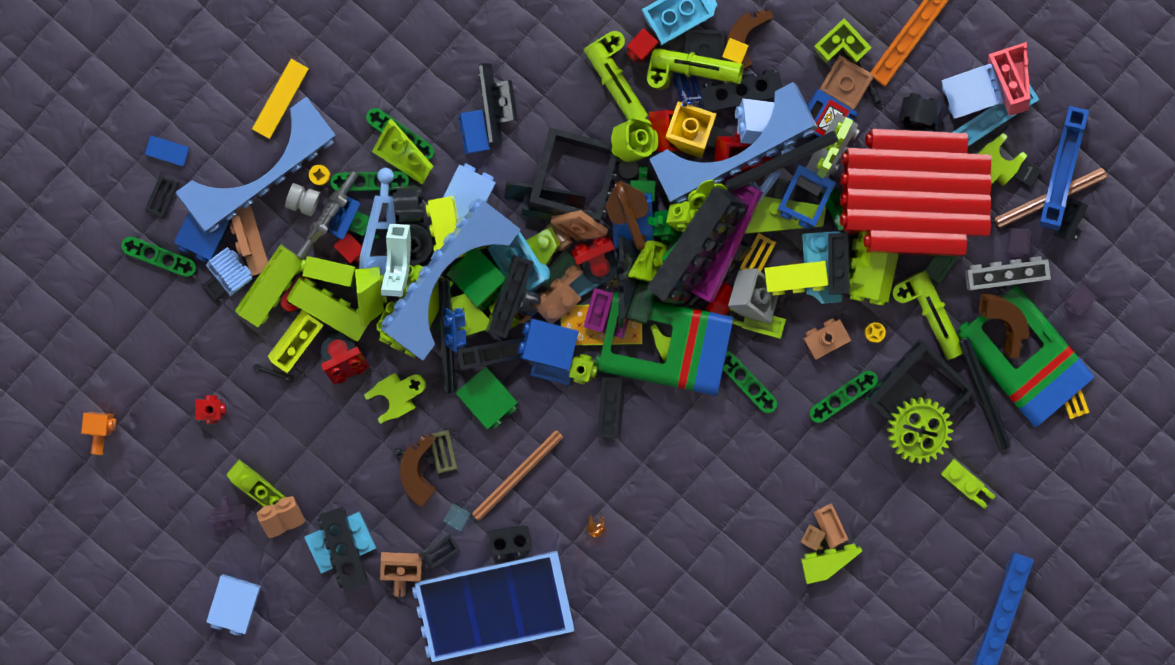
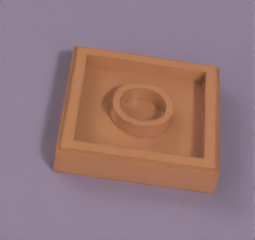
M839 55L819 90L854 110L875 75Z
M581 210L552 216L551 223L576 241L605 236L608 231L606 227Z

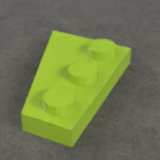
M846 117L843 123L838 122L834 131L839 141L825 148L828 153L825 158H820L816 166L819 169L817 173L819 177L824 179L853 120Z
M390 119L372 152L423 184L434 166L397 124Z

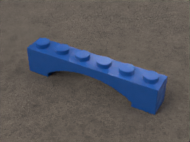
M1073 106L1068 108L1039 222L1040 227L1059 231L1089 110Z
M1011 552L993 614L984 637L977 648L972 665H998L1034 562L1033 559Z

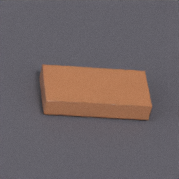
M832 503L813 512L821 530L826 533L824 537L830 549L849 540Z

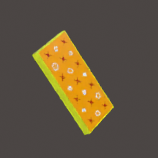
M574 305L561 316L562 327L579 331L575 345L604 344L606 333L583 327L589 305ZM629 320L624 339L613 336L612 345L642 344V324Z

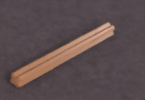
M1100 168L1072 181L1068 196L1105 180L1107 175L1104 169ZM1046 194L996 217V225L999 228L1005 227L1043 209Z
M557 430L554 431L472 515L480 521L563 439V436Z

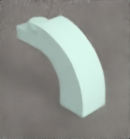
M389 224L386 236L387 265L381 293L385 296L402 297L403 290L407 286L410 266V225Z

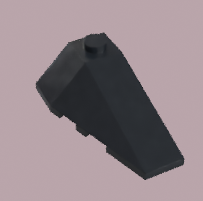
M619 237L617 249L619 328H623L638 283V279L628 277L642 251L636 248L634 242L624 237Z

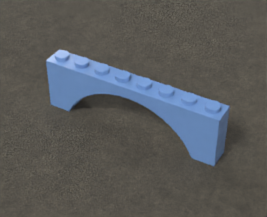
M792 82L775 91L774 107L766 128L750 147L738 155L723 161L700 163L680 158L671 151L665 150L650 158V161L670 202L678 204L688 201L689 194L697 190L702 182L713 180L714 184H721L724 182L725 177L738 175L742 172V168L748 165L749 167L755 166L760 163L761 158L765 156L771 157L778 153V149L794 145L797 139L813 135L815 133L814 130L818 129L798 86Z
M307 97L290 108L291 135L289 143L281 159L267 174L252 183L235 188H213L192 180L176 192V196L205 234L208 231L210 233L215 232L221 227L219 223L223 220H231L237 215L236 211L238 209L249 207L253 203L252 199L257 195L262 197L270 191L268 187L272 184H280L286 179L285 175L290 171L295 173L302 167V162L306 159L311 161L318 155L317 151L321 148L326 150L335 143L333 140L336 135Z
M478 198L469 205V211L457 221L453 233H449L445 237L444 245L440 250L437 249L433 253L432 261L428 266H424L419 272L420 277L415 283L413 282L409 285L405 297L398 300L394 306L395 310L393 313L388 315L382 322V331L421 360L425 359L435 345L429 329L428 307L432 290L441 273L454 259L476 247L491 244L509 246L521 230L482 199Z

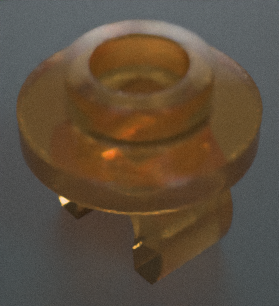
M590 516L586 532L592 537H600L606 532L604 518L600 516V522L595 524L593 523V517Z

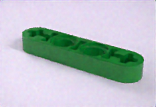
M373 108L368 111L366 119L371 126L381 133L386 127L389 120L384 123L383 129L379 128L382 125L380 122H371L372 117L370 115L379 112V117L383 121L385 117L389 120L392 119L405 135H412L415 146H417L418 140H420L422 143L419 145L422 148L429 147L431 154L429 156L425 155L428 160L433 158L434 148L431 144L382 110Z
M355 172L359 176H363L366 183L360 188L356 187L353 183L352 188L349 189V191H380L381 187H377L374 183L378 172ZM393 172V179H398V175H402V178L406 179V183H402V186L409 185L407 174L404 172ZM350 173L334 174L330 181L332 188L340 190L338 185L334 184V180H338L339 176H341L342 180H346ZM391 183L392 187H389V190H393V187H399L398 183Z
M127 237L122 241L121 247L123 252L130 256L186 277L193 276L197 271V265L192 259L135 237ZM133 240L135 246L141 247V243L144 244L141 248L140 256L137 255L138 250L131 249L129 252V247L126 246V243H131ZM149 247L155 250V256L152 259L146 258L144 254L145 250ZM166 255H172L174 258L173 265L166 266L163 263V258ZM178 258L182 259L179 263L187 265L190 262V267L193 268L192 271H188L186 274L184 273L185 269L179 266L178 270H175Z
M726 351V357L731 356L730 362L733 365L737 362L739 366L733 368L731 373H729L728 369L731 367L728 364H724L723 371L763 412L772 413L777 408L775 397L734 354ZM743 369L746 372L744 380L739 381L735 378L736 370ZM751 384L759 385L760 391L757 395L749 393L748 388ZM763 391L767 393L763 396L766 400H773L771 403L773 407L771 409L768 407L764 409L765 403L761 399L759 402L755 400L762 395Z
M872 371L860 373L813 405L809 410L810 419L817 423L825 421L872 389L877 384V375ZM865 374L868 376L872 375V384L865 383L862 385L865 389L861 391L860 386L855 381L858 379L859 383L865 380ZM849 385H854L857 388V394L853 397L846 394V388ZM834 396L838 397L841 401L840 406L837 408H832L829 404V400ZM825 402L827 408L831 410V413L828 414L826 410L821 414V419H819L818 417L814 418V410L816 408L818 410L823 409L824 406L822 405V403Z

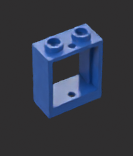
M799 165L777 209V212L780 213L779 216L789 221L792 218L798 221V225L805 229L814 228L836 182L826 177L823 179L817 173ZM799 177L826 190L813 219L785 207Z

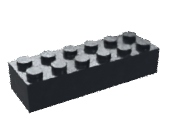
M714 187L647 288L664 302L682 305L687 302L694 287L701 282L704 272L712 266L713 259L717 253L724 248L727 238L734 233L737 223L746 215L749 204L733 191L730 192L729 190Z

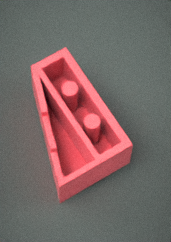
M1027 42L989 54L988 64L993 65L1009 116L1029 110L1030 87Z

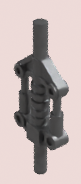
M352 171L340 190H335L329 196L322 215L317 222L314 221L311 224L309 235L296 256L303 259L313 243L326 233L329 221L332 217H335L340 207L343 208L348 198L346 194L359 176Z

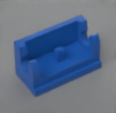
M477 110L457 115L465 155L489 150L483 111Z

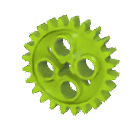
M919 397L918 403H916L915 399L911 398L910 405L904 401L903 409L898 406L896 407L899 411L898 414L891 413L895 419L888 420L893 426L887 429L888 432L892 433L887 438L894 440L890 446L892 448L898 447L895 453H902L901 458L906 459L909 456V461L912 463L916 458L919 464H921L922 458H924L929 463L930 456L936 460L937 452L942 455L944 454L941 449L942 447L949 448L945 442L946 440H952L948 433H952L953 430L949 429L948 426L953 423L948 420L946 421L950 415L948 413L942 414L945 408L942 406L938 408V402L935 401L931 405V399L927 398L924 403L923 398ZM916 413L918 416L917 420L914 423H910V415ZM935 418L937 421L936 426L929 428V421ZM906 424L919 429L923 428L926 431L937 433V436H931L922 432L918 433L914 430L903 428V425ZM906 433H911L912 435L909 442H904L903 440ZM926 438H930L931 444L924 448L923 441Z

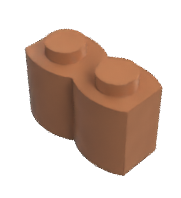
M294 496L282 498L275 505L264 506L257 512L258 520L268 538L279 536L286 530L294 529L305 522L303 513Z

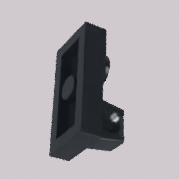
M1071 199L1063 214L1059 231H1055L1054 236L1067 241H1077L1082 232L1077 226L1085 216L1088 205Z

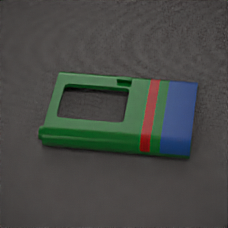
M1016 284L1002 297L1022 311L1028 326L1043 343V347L1018 369L1013 368L983 332L981 327L989 318H985L982 315H979L971 323L967 321L958 328L959 332L957 335L960 339L966 337L970 339L979 362L1034 427H1037L1094 378V375L1021 287Z
M615 292L602 353L597 355L595 366L599 367L598 371L717 396L734 317L653 300L648 320L667 323L673 326L667 360L664 364L611 352L617 317L619 316L618 293Z

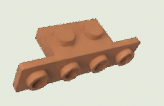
M250 205L246 209L242 207L236 211L237 215L232 218V222L229 224L232 234H236L238 242H235L238 254L242 253V256L246 258L248 268L252 273L251 276L262 272L268 260Z
M581 265L571 266L561 279H556L551 283L549 290L539 293L541 297L540 305L530 304L538 309L537 312L548 323L553 324L581 300L578 293L569 285L584 272ZM522 313L519 314L522 324L532 317Z

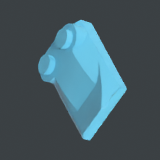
M658 0L641 11L655 38L663 45L713 17L717 3L715 0Z
M520 231L509 246L491 244L487 248L504 276H506L513 254L534 262L526 283V289L529 291H535L550 278L549 268L538 261Z
M841 231L802 234L804 263L827 261L829 276L828 234L841 233ZM829 285L825 286V290L813 291V287L806 288V294L815 297L821 304L842 302L843 295L829 294Z

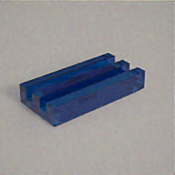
M673 72V79L682 106H687L688 103H690V106H693L696 102L698 105H701L703 98L696 77L694 75L689 77L695 97H693L686 74Z

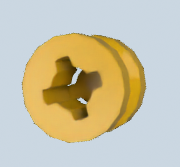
M315 165L310 169L309 178L316 185H324L330 179V172L325 166Z
M873 322L866 326L864 335L870 342H880L884 339L886 330L882 324Z

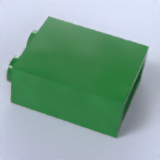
M477 247L467 251L464 258L460 262L453 264L447 273L482 312L498 298L505 276Z
M487 366L456 392L459 398L487 429L490 427L495 429L503 422L500 418L504 414L509 416L517 409L515 405L518 401Z

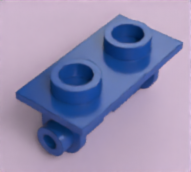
M445 308L444 324L447 331L445 343L447 347L456 353L457 349H464L467 344L466 330L458 329L465 326V312H463L462 308H456L455 312Z

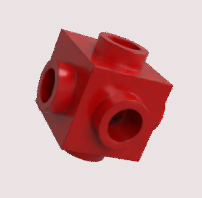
M205 395V399H196V420H205V424H217V420L223 419V415H226V404L223 403V399H217V395ZM210 406L213 407L212 413L209 411Z

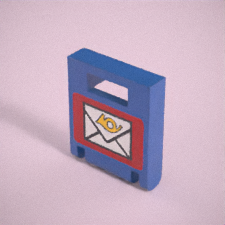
M816 89L807 105L811 111L816 101L823 104L814 119L818 129L814 130V135L817 137L826 133L837 112L851 120L853 119L849 117L850 114L855 117L858 115L856 111L819 89Z

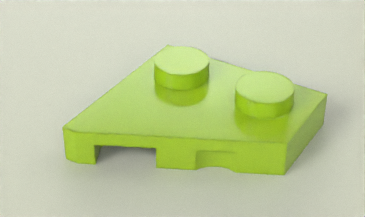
M552 227L526 240L538 261L545 265L550 263L552 255L561 245Z
M653 240L647 241L628 277L650 283L663 264L661 258L666 253L667 244Z
M466 294L451 298V311L455 312L456 308H462L463 312H465V326L459 327V330L465 329L466 336L486 330L490 319Z

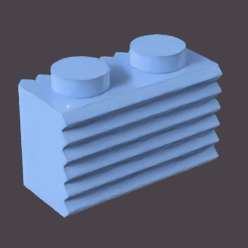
M228 247L206 264L230 296H233L252 280L251 271L248 267L242 266L237 253L234 250L230 251Z

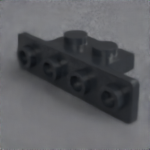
M481 63L479 64L478 76L482 86L481 97L484 101L487 138L490 144L502 143L500 123L517 120L512 80L494 83L492 64Z
M511 181L506 182L504 197L524 201L521 215L549 220L552 219V216H556L528 208L534 185ZM542 187L539 198L584 210L586 194Z

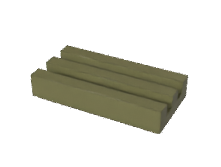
M449 430L432 433L435 437H438L445 468L441 469L434 440L431 446L437 473L458 469ZM442 435H446L452 462L451 467L448 465Z

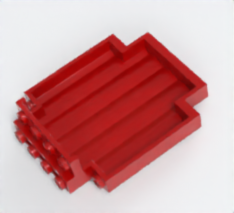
M871 129L865 136V145L868 146V149L847 148L842 153L841 165H844V173L841 174L843 193L840 197V204L843 206V214L840 216V225L843 226V231L849 234L866 232L863 240L866 253L961 257L966 255V237L990 236L991 155L967 154V133Z

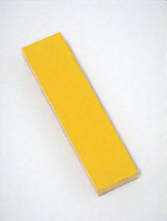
M290 59L252 128L254 131L271 139L309 68Z

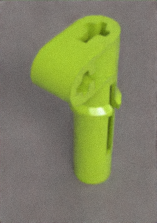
M618 31L609 32L584 48L583 51L601 77L602 85H606L627 120L636 117L646 118L649 115L622 75L623 70L617 67L611 57L624 46L625 38ZM611 38L613 40L617 39L618 42L616 43V46L611 45L609 47V50L611 52L609 54L601 41L603 40L607 45L611 41Z
M654 48L648 69L647 81L651 87L657 90H665L671 83L673 72L686 74L687 77L694 75L739 84L743 76L744 67L741 63L697 56L695 52L686 54ZM679 61H680V62H685V63H690V64H696V65H702V66H707V67L718 68L719 71H717V70H711V69H706V68L695 67V66H690V65L679 64ZM655 69L666 70V73L659 74L655 72ZM656 78H663L662 81H655Z
M923 270L895 284L893 296L896 301L906 303L915 298L918 299L923 310L922 315L926 316L946 359L950 360L963 354L959 344L960 339L945 311V303L941 302L927 271ZM909 281L915 294L911 296L910 292L907 291L905 297L898 295L900 287H903L904 290L908 289L906 282ZM930 296L931 301L946 329V332L948 334L947 337L944 336L935 318V315L926 299V297Z

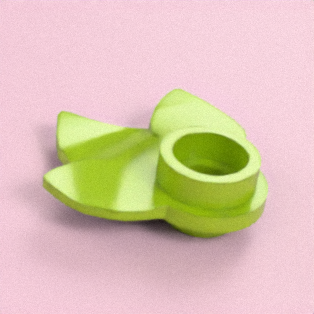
M707 180L702 182L697 190L689 194L688 201L694 208H700L714 187L728 189L722 184H714L713 180Z

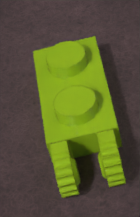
M773 316L771 323H765L744 317L743 322L733 318L732 324L742 326L743 329L781 339L786 319Z
M952 459L941 472L944 478L983 509H986V503L976 496L980 490L992 500L996 497L984 487L980 480L955 459Z

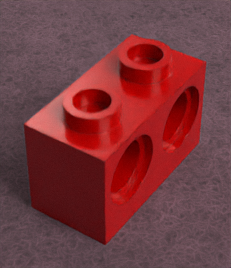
M643 28L627 45V55L635 63L637 61L642 63L653 49L658 46V41Z

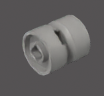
M293 183L285 202V208L293 211L300 209L302 214L312 217L319 201L320 192L312 189L305 191L303 186Z

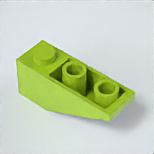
M240 459L227 473L228 478L235 486L262 506L275 505L282 498H285L283 494Z
M849 544L839 551H836V548L824 550L825 554L817 555L816 552L804 554L805 558H801L805 582L809 584L827 580L862 552L861 547H856V544Z

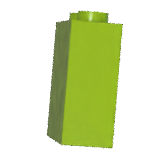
M307 256V259L302 261L300 271L303 272L305 277L354 287L355 269L358 268Z

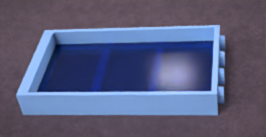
M558 551L416 581L415 587H412L414 598L419 600L420 606L417 607L419 619L422 618L424 626H421L422 636L427 638L428 646H425L427 658L431 657L432 662L574 631Z

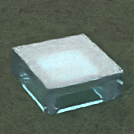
M453 503L443 521L461 531L471 513Z

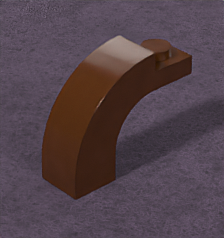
M765 9L753 14L755 17L753 19L749 12L741 16L731 28L726 46L730 38L745 44L746 36L752 29L774 18L771 10L767 12ZM747 52L741 63L744 67L743 70L752 66Z
M981 294L979 314L985 318L1003 320L1006 327L1003 353L1010 358H1019V353L1022 350L1021 339H1029V327L1024 314L1016 305L1003 297L994 294Z
M429 433L427 437L423 435L416 443L419 446L418 448L411 443L406 449L400 464L402 485L409 497L420 507L424 505L436 490L423 477L420 471V459L436 439L432 433Z

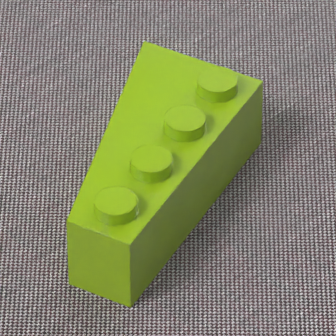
M763 197L756 207L745 234L804 228L799 226L798 221L792 218L789 221L779 216L780 213L777 212V209L782 199ZM790 200L785 205V207L810 219H813L819 206ZM824 206L815 227L824 226L826 206Z

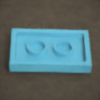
M360 511L348 516L347 518L359 554L363 555L376 549V545ZM332 525L330 531L333 535L338 536L341 533V528L338 525ZM318 530L305 536L304 538L320 572L324 573L332 569L330 558L333 556L331 550L326 549L324 530ZM339 544L337 552L345 555L347 547L344 544Z

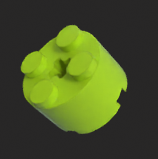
M636 117L615 126L611 136L613 155L626 162H635L651 155L658 147V134L650 126L651 122L645 118Z

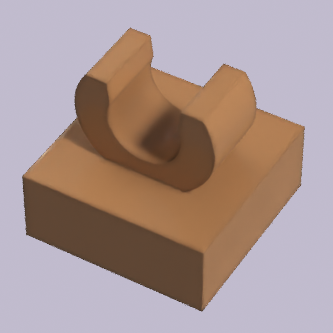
M809 524L800 542L816 551L817 549L822 550L823 547L820 543L822 539H825L826 533Z

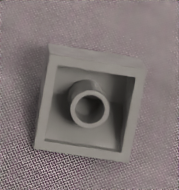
M757 268L738 270L728 306L740 316L771 323L779 295L773 296L772 292H767L766 276Z

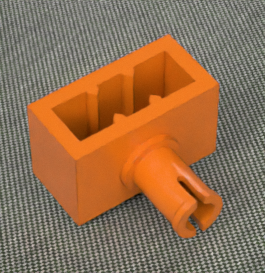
M83 413L81 433L93 436L90 454H104V439L107 435H111L112 431L116 430L117 419H114V414Z

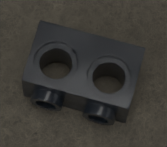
M528 525L488 531L491 556H496V559L506 558L509 553L515 552L516 556L526 555L528 550H532ZM521 535L525 537L526 543L523 546H517L514 542L516 536ZM496 539H503L506 542L505 548L497 549L494 544Z

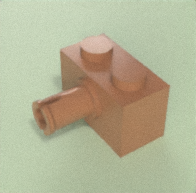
M831 318L823 323L825 327L819 330L815 327L805 333L806 337L803 340L814 360L851 341L840 319L835 321L834 318Z
M381 552L380 580H394V596L399 597V589H401V597L406 595V581H421L422 557L420 558L415 553Z

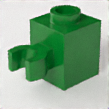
M639 167V181L631 180L630 186L643 191L644 194L652 193V202H654L655 181H647V167Z
M669 210L654 212V217H648V225L654 226L653 236L659 237L661 241L672 242L674 238L681 237L682 232L676 231L666 223Z
M356 211L348 230L365 236L370 217ZM375 234L374 238L379 239L380 236Z

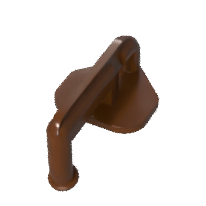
M619 181L615 184L606 203V210L613 223L623 224L627 222L636 248L643 250L645 248L646 236L641 234L636 219L647 214L648 202L643 191Z

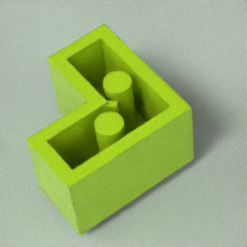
M845 18L813 47L826 63L839 50H842L856 63L872 48Z

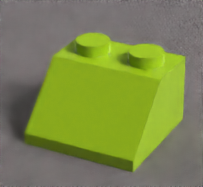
M379 267L355 269L361 326H365L383 313V303H387V297L381 293L384 275H380Z

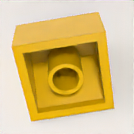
M678 101L665 138L683 153L702 158L716 114Z

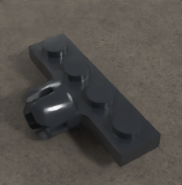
M513 254L486 328L487 332L507 338L516 313L534 316L537 313L538 309L531 306L530 302L540 305L541 297L538 293L526 289L533 261Z

